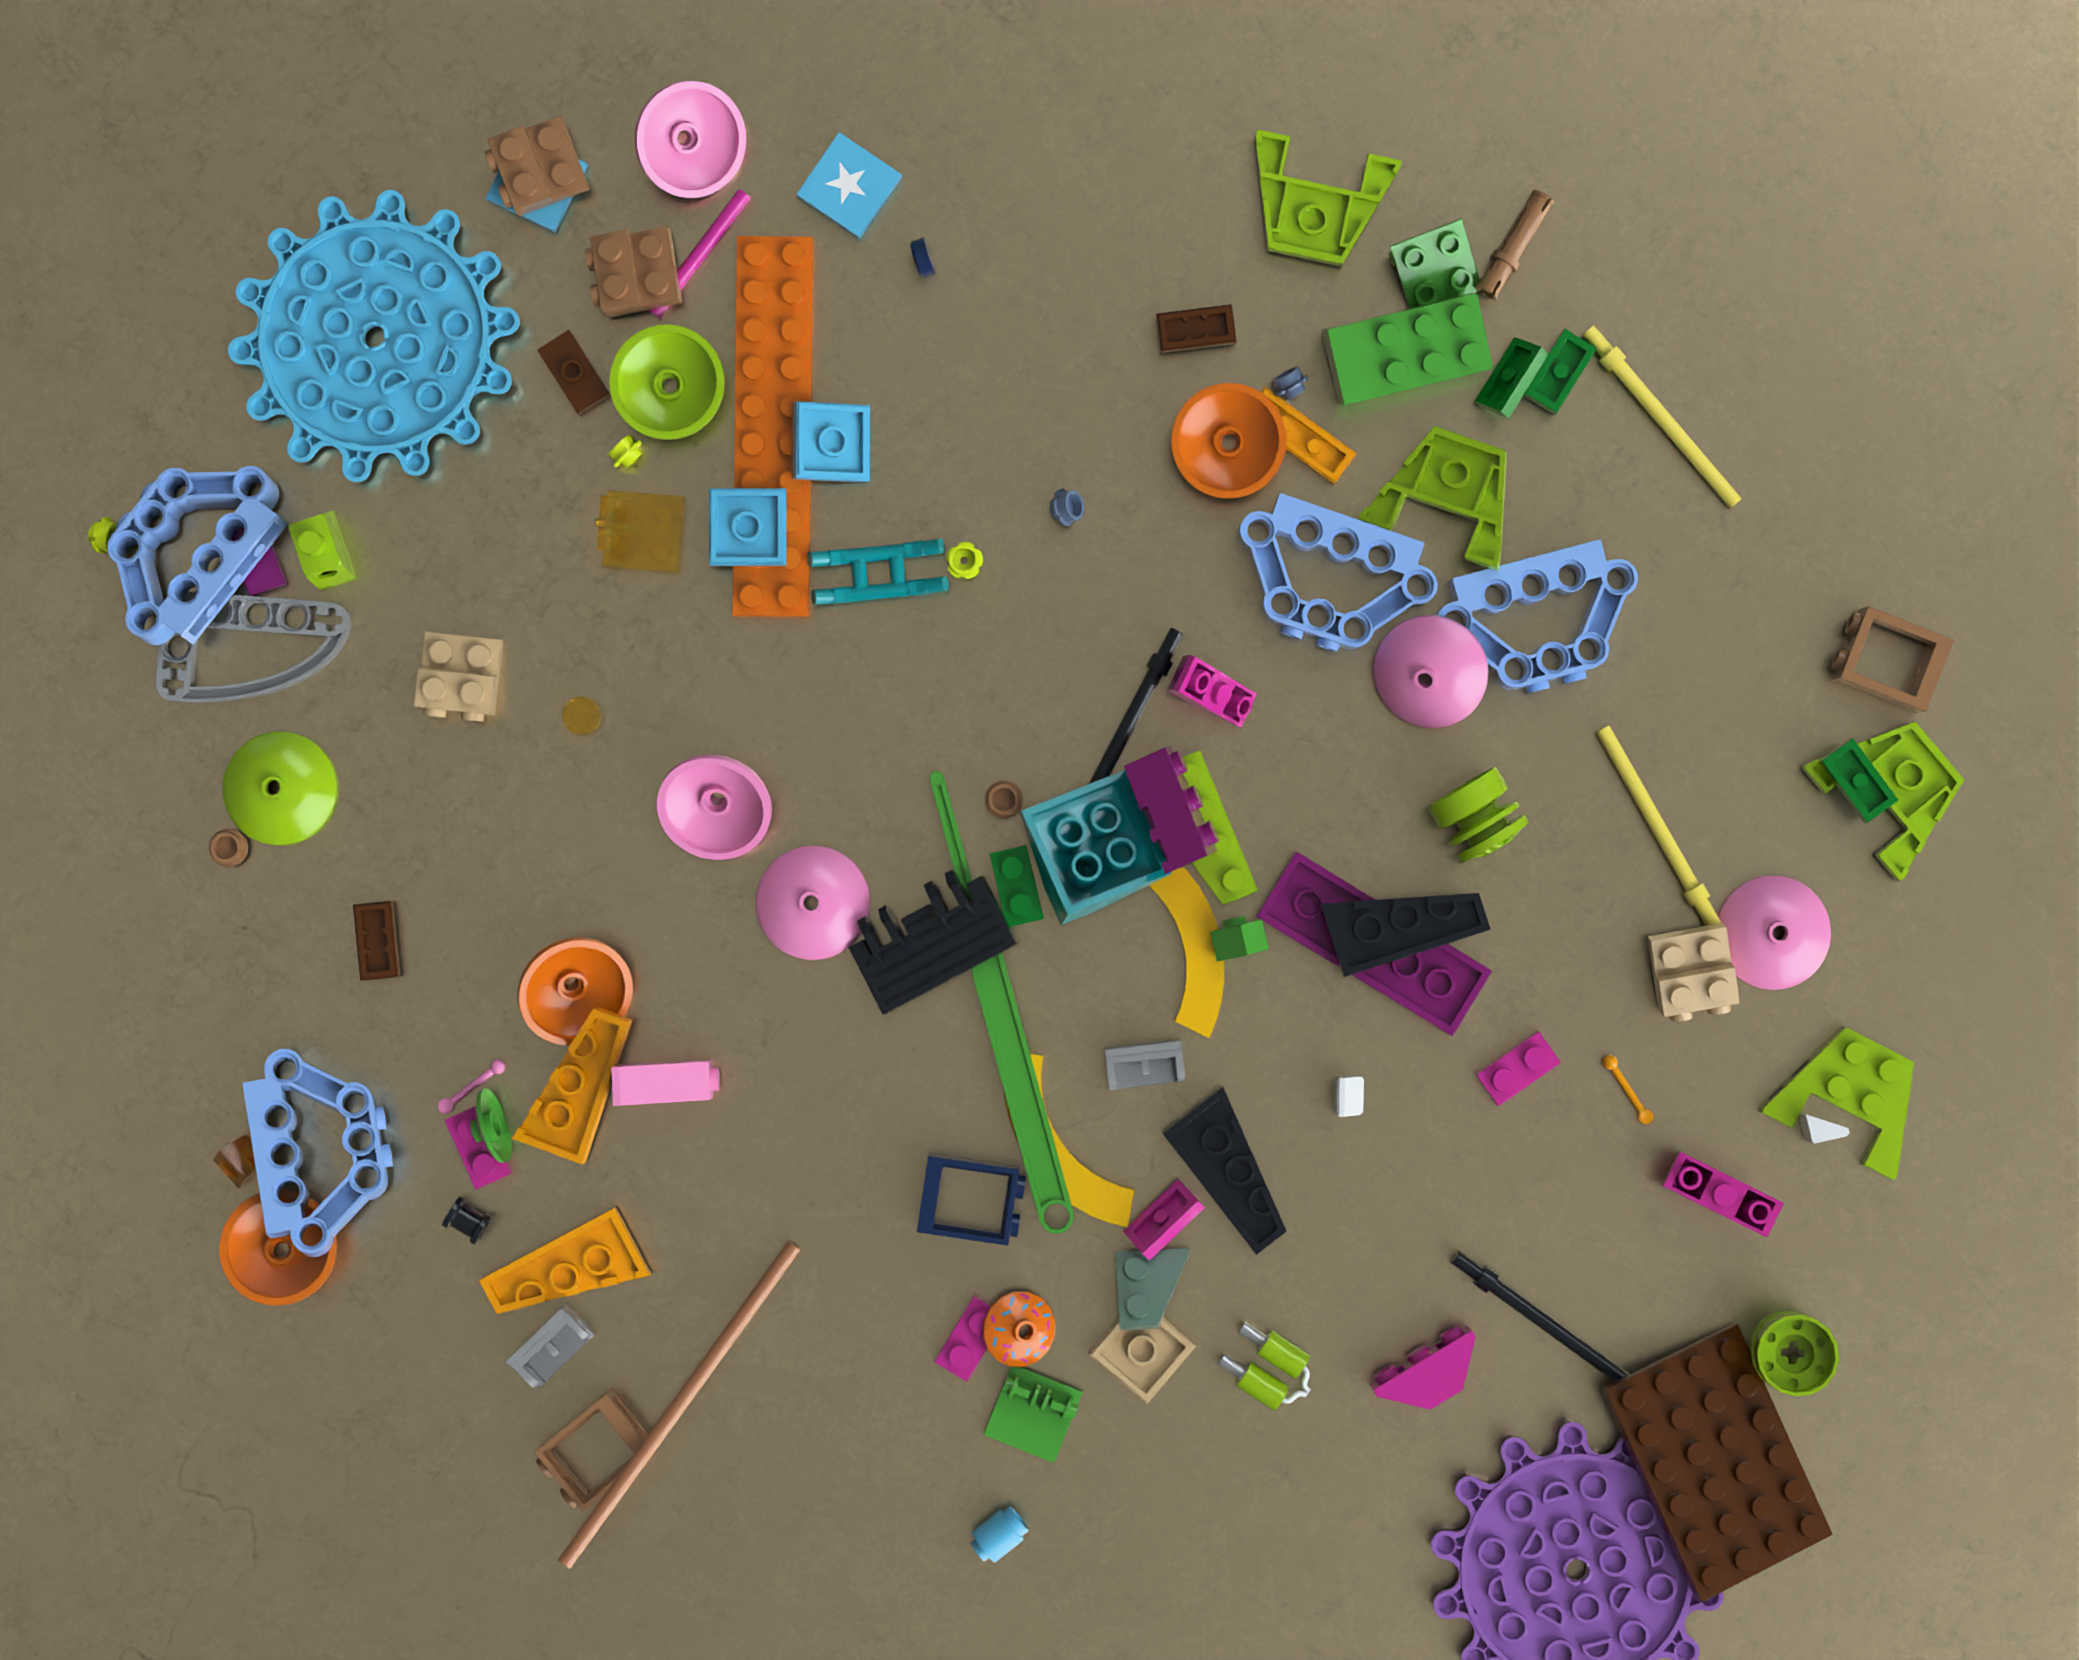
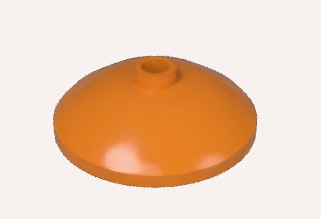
M1221 383L1197 392L1181 408L1172 430V452L1178 469L1193 487L1217 498H1240L1260 490L1275 476L1282 464L1286 451V430L1278 409L1260 391L1243 384ZM1232 435L1235 437L1237 443L1233 449H1225L1222 446L1221 441L1224 436Z
M574 937L550 944L530 960L521 975L517 999L524 1021L536 1035L554 1044L570 1046L593 1008L599 1007L625 1016L632 999L633 983L627 964L614 948L596 939ZM569 977H575V978H576L575 981H574L572 984H570V985H565V984H564V982H565V980H566L567 978H569Z
M281 1190L280 1199L284 1203H292L298 1198L300 1193L291 1190ZM259 1193L240 1204L225 1223L219 1244L220 1262L228 1281L246 1298L270 1306L289 1305L306 1299L315 1293L328 1279L337 1257V1235L334 1237L331 1249L319 1257H309L300 1252L294 1246L291 1235L277 1238L268 1237L266 1235ZM310 1197L307 1205L304 1207L305 1217H309L319 1206ZM318 1226L309 1227L303 1234L304 1244L307 1246L317 1245L323 1237L322 1229ZM281 1243L287 1244L289 1248L288 1253L284 1257H277L275 1254L276 1246Z

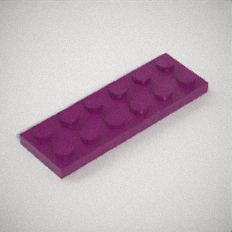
M1295 851L1256 917L1340 968L1320 904L1375 899ZM1445 944L1352 974V976L1453 1036L1492 973V970L1451 945Z

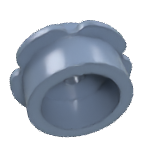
M1296 366L1276 376L1271 381L1276 389L1275 396L1283 395L1288 400L1306 389L1303 383L1308 379L1307 374L1302 375L1299 367Z
M1064 488L1058 489L1054 494L1055 498L1051 500L1050 511L1060 524L1069 526L1071 523L1082 518L1084 502L1077 491H1066Z

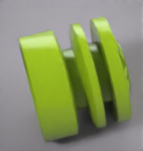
M1496 766L1472 778L1426 807L1439 829L1457 824L1460 830L1448 840L1450 847L1467 840L1469 845L1455 855L1460 863L1474 858H1482L1512 841L1518 832L1530 823L1525 814L1508 821L1506 816L1520 806L1517 801L1509 802L1502 806H1499L1496 801L1509 788Z
M1793 1310L1775 1311L1762 1318L1751 1331L1748 1348L1751 1352L1752 1364L1760 1378L1777 1391L1795 1397L1812 1395L1825 1388L1835 1376L1839 1363L1838 1344L1830 1329L1817 1319ZM1790 1342H1792V1345L1798 1348V1354H1792L1789 1361L1788 1357L1783 1355L1781 1351L1782 1348H1788Z

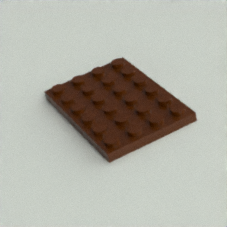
M1730 1324L1601 1388L1696 1601L1704 1602L1833 1535L1766 1385L1752 1364L1751 1352L1738 1324Z

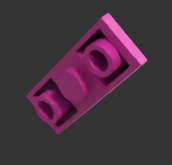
M1192 655L1182 657L1167 689L1168 692L1183 701L1240 728L1250 713L1257 693Z
M1680 1151L1662 1186L1765 1237H1768L1784 1205L1783 1202Z
M1459 1325L1453 1326L1439 1336L1441 1341L1430 1348L1427 1345H1422L1406 1356L1409 1361L1397 1368L1394 1365H1389L1374 1375L1376 1381L1369 1385L1377 1397L1431 1410L1463 1390L1475 1343V1334L1467 1325L1463 1328H1460Z

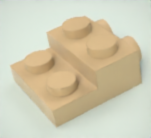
M425 632L422 664L417 674L414 707L422 708L423 716L446 718V712L451 711L461 712V720L484 722V715L495 716L503 640Z
M1724 923L1648 936L1657 1007L1664 1017L1670 1016V1020L1676 1022L1686 1021L1693 1018V1012L1707 1010L1709 1014L1720 1015L1728 1013L1731 1010L1730 1005L1740 1004L1736 971L1731 963L1727 927Z

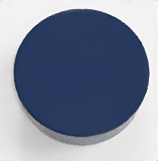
M925 237L911 241L912 255L920 276L925 278L936 274L935 263Z

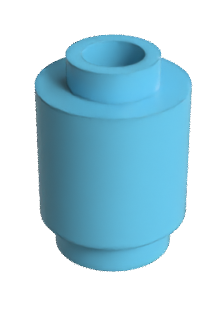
M1009 1506L1004 1511L998 1510L972 1531L975 1540L970 1544L983 1561L990 1558L996 1563L1024 1540L1023 1535L1029 1529L1020 1515Z

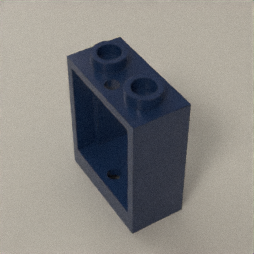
M929 1153L917 1232L1008 1246L1009 1237H1017L1020 1214H1014L1013 1210L1015 1198L1023 1199L1026 1176H1019L1020 1166ZM943 1167L1009 1176L1001 1231L935 1221Z

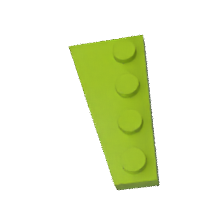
M1198 750L1184 756L1183 759L1188 769V772L1183 773L1189 788L1195 786L1203 802V807L1199 808L1205 822L1211 821L1219 838V842L1215 843L1218 851L1192 862V865L1219 902L1225 905L1257 892L1258 889L1201 751Z

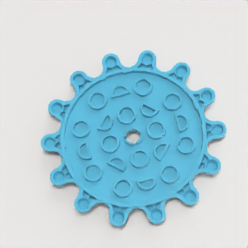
M395 190L382 192L377 198L373 214L362 220L351 217L344 202L338 197H326L318 206L320 228L317 234L308 239H301L286 228L275 229L269 235L267 242L270 251L276 256L278 261L276 274L268 280L245 278L238 283L235 292L239 302L252 308L258 316L256 329L249 335L233 339L228 346V354L233 362L238 365L257 366L263 373L264 381L261 388L251 395L247 401L246 409L248 414L258 421L267 420L274 415H286L290 418L294 427L293 435L287 445V452L291 459L299 463H305L310 461L322 447L333 446L342 454V472L349 481L355 483L362 482L368 478L374 459L383 453L395 455L407 474L412 476L424 474L430 464L427 452V445L430 439L437 434H447L460 444H472L479 437L480 427L469 410L471 399L480 392H489L496 395L504 394L512 385L510 372L492 361L490 347L495 339L512 335L516 332L520 319L515 310L509 307H493L484 298L485 286L501 270L500 259L495 253L490 251H483L468 258L457 254L453 242L460 228V220L449 209H442L436 212L425 225L414 226L406 220L404 213L405 200ZM374 327L382 328L385 341H382L376 347H369L365 339L367 332Z

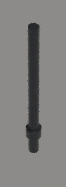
M1170 628L1158 653L1152 654L1146 665L1149 670L1089 784L1111 775L1162 676L1166 677L1171 669L1173 662L1170 660L1184 636L1183 633Z
M1461 1251L1454 1255L1451 1264L1474 1280L1473 1284L1485 1293L1488 1291L1493 1293L1612 1381L1616 1382L1630 1375L1499 1280V1274L1487 1265L1484 1267L1480 1266Z

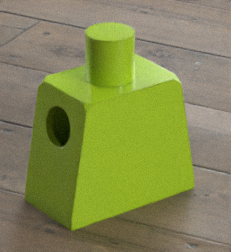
M334 510L288 525L303 573L320 591L357 579ZM327 571H333V572H331V573H329V574H325V575L323 574L324 572H327Z

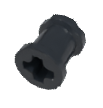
M459 1196L446 1215L442 1226L445 1228L453 1227L470 1237V1242L475 1245L483 1235L493 1216L489 1213L483 1215L465 1204V1199Z

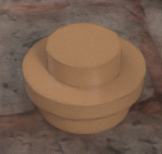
M1009 781L994 783L989 787L985 795L987 810L994 817L1000 819H1008L1015 816L1023 804V796L1020 789Z
M223 829L215 833L211 838L209 853L217 864L224 867H233L243 862L246 858L248 842L241 832L234 829Z

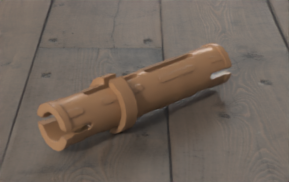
M1539 190L1532 191L1526 205L1518 215L1499 249H1494L1490 259L1492 261L1483 277L1475 286V289L1480 291V294L1492 300L1497 299L1510 274L1516 272L1520 266L1518 261L1522 253L1530 243L1546 213L1552 207L1554 200L1549 198L1550 196Z

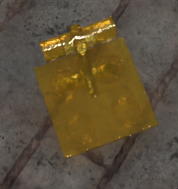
M608 490L607 496H600L599 518H595L594 526L598 527L596 550L603 551V567L679 572L684 496Z

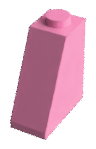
M712 1059L620 1063L611 1067L613 1106L711 1100L714 1098V1091L720 1090L719 1068H713Z

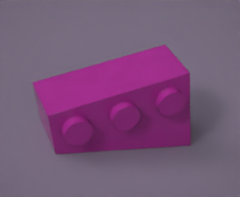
M1171 746L1165 747L1124 766L1139 808L1144 810L1152 828L1149 830L1152 842H1158L1166 859L1165 862L1161 863L1165 874L1218 851L1215 843L1219 842L1217 832L1211 821L1205 822L1199 808L1203 807L1202 799L1195 786L1190 788L1183 774L1188 772V769L1179 751L1173 752Z

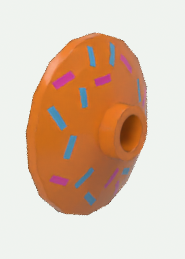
M1012 1291L1000 1296L989 1307L983 1320L982 1336L988 1352L996 1361L1010 1367H1026L1039 1361L1047 1353L1054 1339L1055 1320L1051 1308L1041 1297L1028 1291ZM1027 1324L1029 1328L1028 1334L1021 1338L1019 1336V1329Z

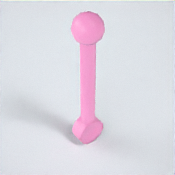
M499 1059L492 1061L490 1068L451 1098L440 1100L438 1103L439 1111L444 1114L452 1112L455 1103L492 1075L503 1073L505 1069L504 1062Z

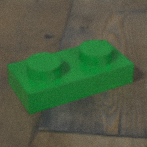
M1564 329L1523 396L1555 415L1597 348Z
M1514 337L1475 402L1482 409L1509 419L1549 354L1541 346Z
M1854 738L1847 740L1819 761L1863 823L1870 822L1899 801Z
M1027 845L990 853L1003 913L1009 926L1012 927L1044 919Z

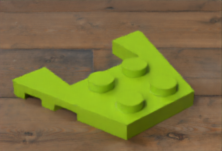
M1257 129L1255 143L1267 251L1342 267L1398 173L1402 160L1369 153L1360 192L1284 176L1282 173L1291 136Z
M1434 426L1403 462L1404 466L1390 482L1387 481L1381 488L1379 495L1368 508H1364L1358 519L1393 531L1406 498H1411L1474 520L1478 524L1464 557L1468 561L1498 571L1501 562L1507 463L1506 450Z
M1916 721L1857 743L1899 800L1890 806L1888 810L1903 826L1904 831L1875 854L1896 881H1901L1906 877L1909 872L1908 868L1916 855L1920 854L1927 842V837L1935 824L1940 821L1964 782V778ZM1821 757L1804 764L1801 768L1824 794L1829 792L1836 784L1819 761L1824 758Z
M1842 1027L1808 1060L1809 1062L1794 1077H1791L1782 1086V1089L1771 1100H1767L1761 1106L1759 1112L1793 1128L1810 1094L1835 1105L1878 1128L1861 1164L1895 1181L1898 1176L1915 1062L1847 1027Z

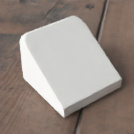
M1336 1076L1334 1078V1113L1340 1117L1361 1115L1363 1113L1364 1101L1363 1077Z
M1800 1113L1798 1117L1803 1139L1814 1144L1846 1137L1850 1134L1849 1128L1803 1113Z

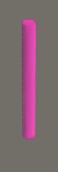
M741 189L737 190L678 268L680 291L751 199ZM669 306L654 308L648 311L660 319Z

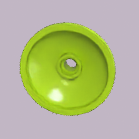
M664 324L643 329L630 337L622 345L611 366L609 386L614 406L629 426L639 433L654 439L674 440L690 436L710 422L722 402L725 377L721 361L716 351L706 339L688 328ZM668 380H674L677 383L675 391L667 393L663 389L665 382Z
M290 732L264 733L244 743L230 759L223 778V799L226 810L234 824L250 838L270 845L296 844L315 835L331 817L338 796L337 775L328 755L312 740ZM276 780L280 785V790L277 794L272 795L268 790V786L272 781Z

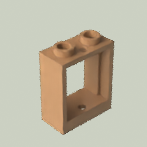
M1870 606L1859 609L1858 613L1853 612L1845 628V633L1849 635L1844 649L1840 647L1837 650L1831 664V669L1835 670L1832 680L1914 713L1927 711L1954 640ZM1872 623L1927 644L1908 693L1853 672Z
M612 1388L540 1445L534 1452L538 1456L536 1463L540 1470L548 1478L554 1476L562 1486L560 1493L564 1500L573 1508L578 1506L582 1512L605 1495L629 1460L589 1492L554 1447L599 1411H601L633 1453L637 1451L648 1435Z

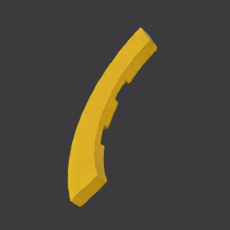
M1184 867L1172 871L1169 876L1148 886L1159 896L1171 913L1179 930L1185 952V988L1181 1005L1174 1021L1209 1038L1218 1017L1224 988V960L1217 962L1210 934L1211 931L1219 929L1211 907L1199 885Z
M1030 1053L1043 1098L1041 1085L1043 1055ZM1004 1092L1006 1110L1008 1113L1011 1128L1017 1140L1016 1132L1014 1129L1013 1121L1011 1118L1010 1110ZM1048 1117L1072 1206L1105 1222L1128 1228L1135 1190L1108 1181L1083 1166L1061 1142Z

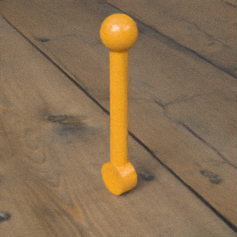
M1607 1055L1603 1059V1066L1612 1071L1636 1108L1638 1121L1642 1124H1650L1653 1121V1113L1645 1109L1617 1067V1058L1613 1055Z

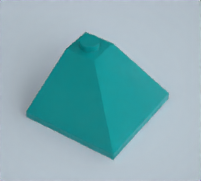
M1125 770L1020 812L1045 891L1060 925L1096 912L1171 874V872L1164 873L1161 863L1165 862L1166 859L1158 842H1152L1149 834L1151 826L1144 811L1139 808Z

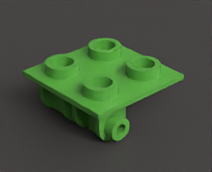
M1461 218L1390 246L1389 259L1392 266L1397 268L1409 308L1477 291L1475 286L1480 281Z
M1010 1367L983 1435L1055 1463L1071 1420L1076 1415L1078 1403L1083 1392L1023 1367Z

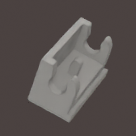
M1180 1039L1104 1048L1109 1090L1185 1081Z
M566 1303L506 1362L530 1386L534 1388L537 1385L540 1388L596 1333Z

